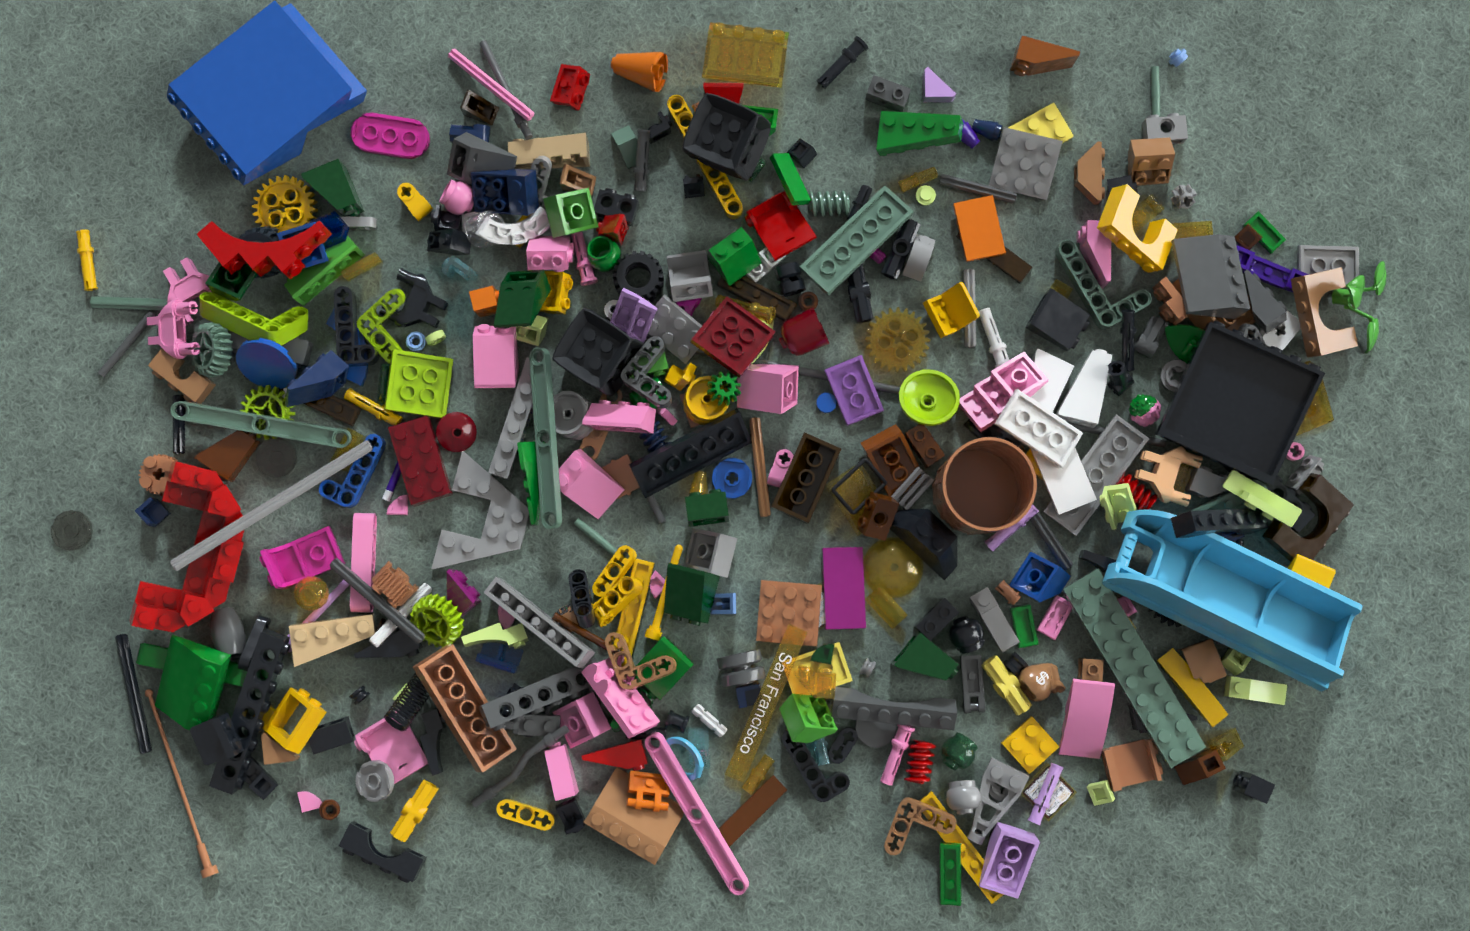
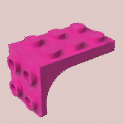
M330 526L273 549H263L260 551L261 556L259 557L263 567H266L269 575H267L270 585L276 589L290 588L332 570L330 563L335 558H338L345 564Z

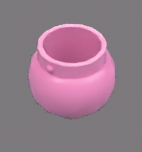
M451 179L444 189L439 203L443 204L445 209L454 215H462L465 211L469 213L474 206L472 187L467 183L455 182Z

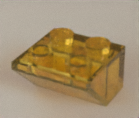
M798 666V670L793 669V674L813 697L835 699L836 673L832 672L831 668L818 667V671H811L809 666Z

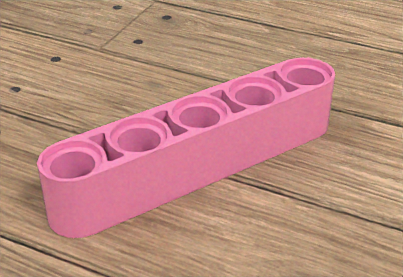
M354 513L351 570L371 587L373 585L372 578L375 576L377 516L375 513ZM350 585V611L372 613L374 606Z

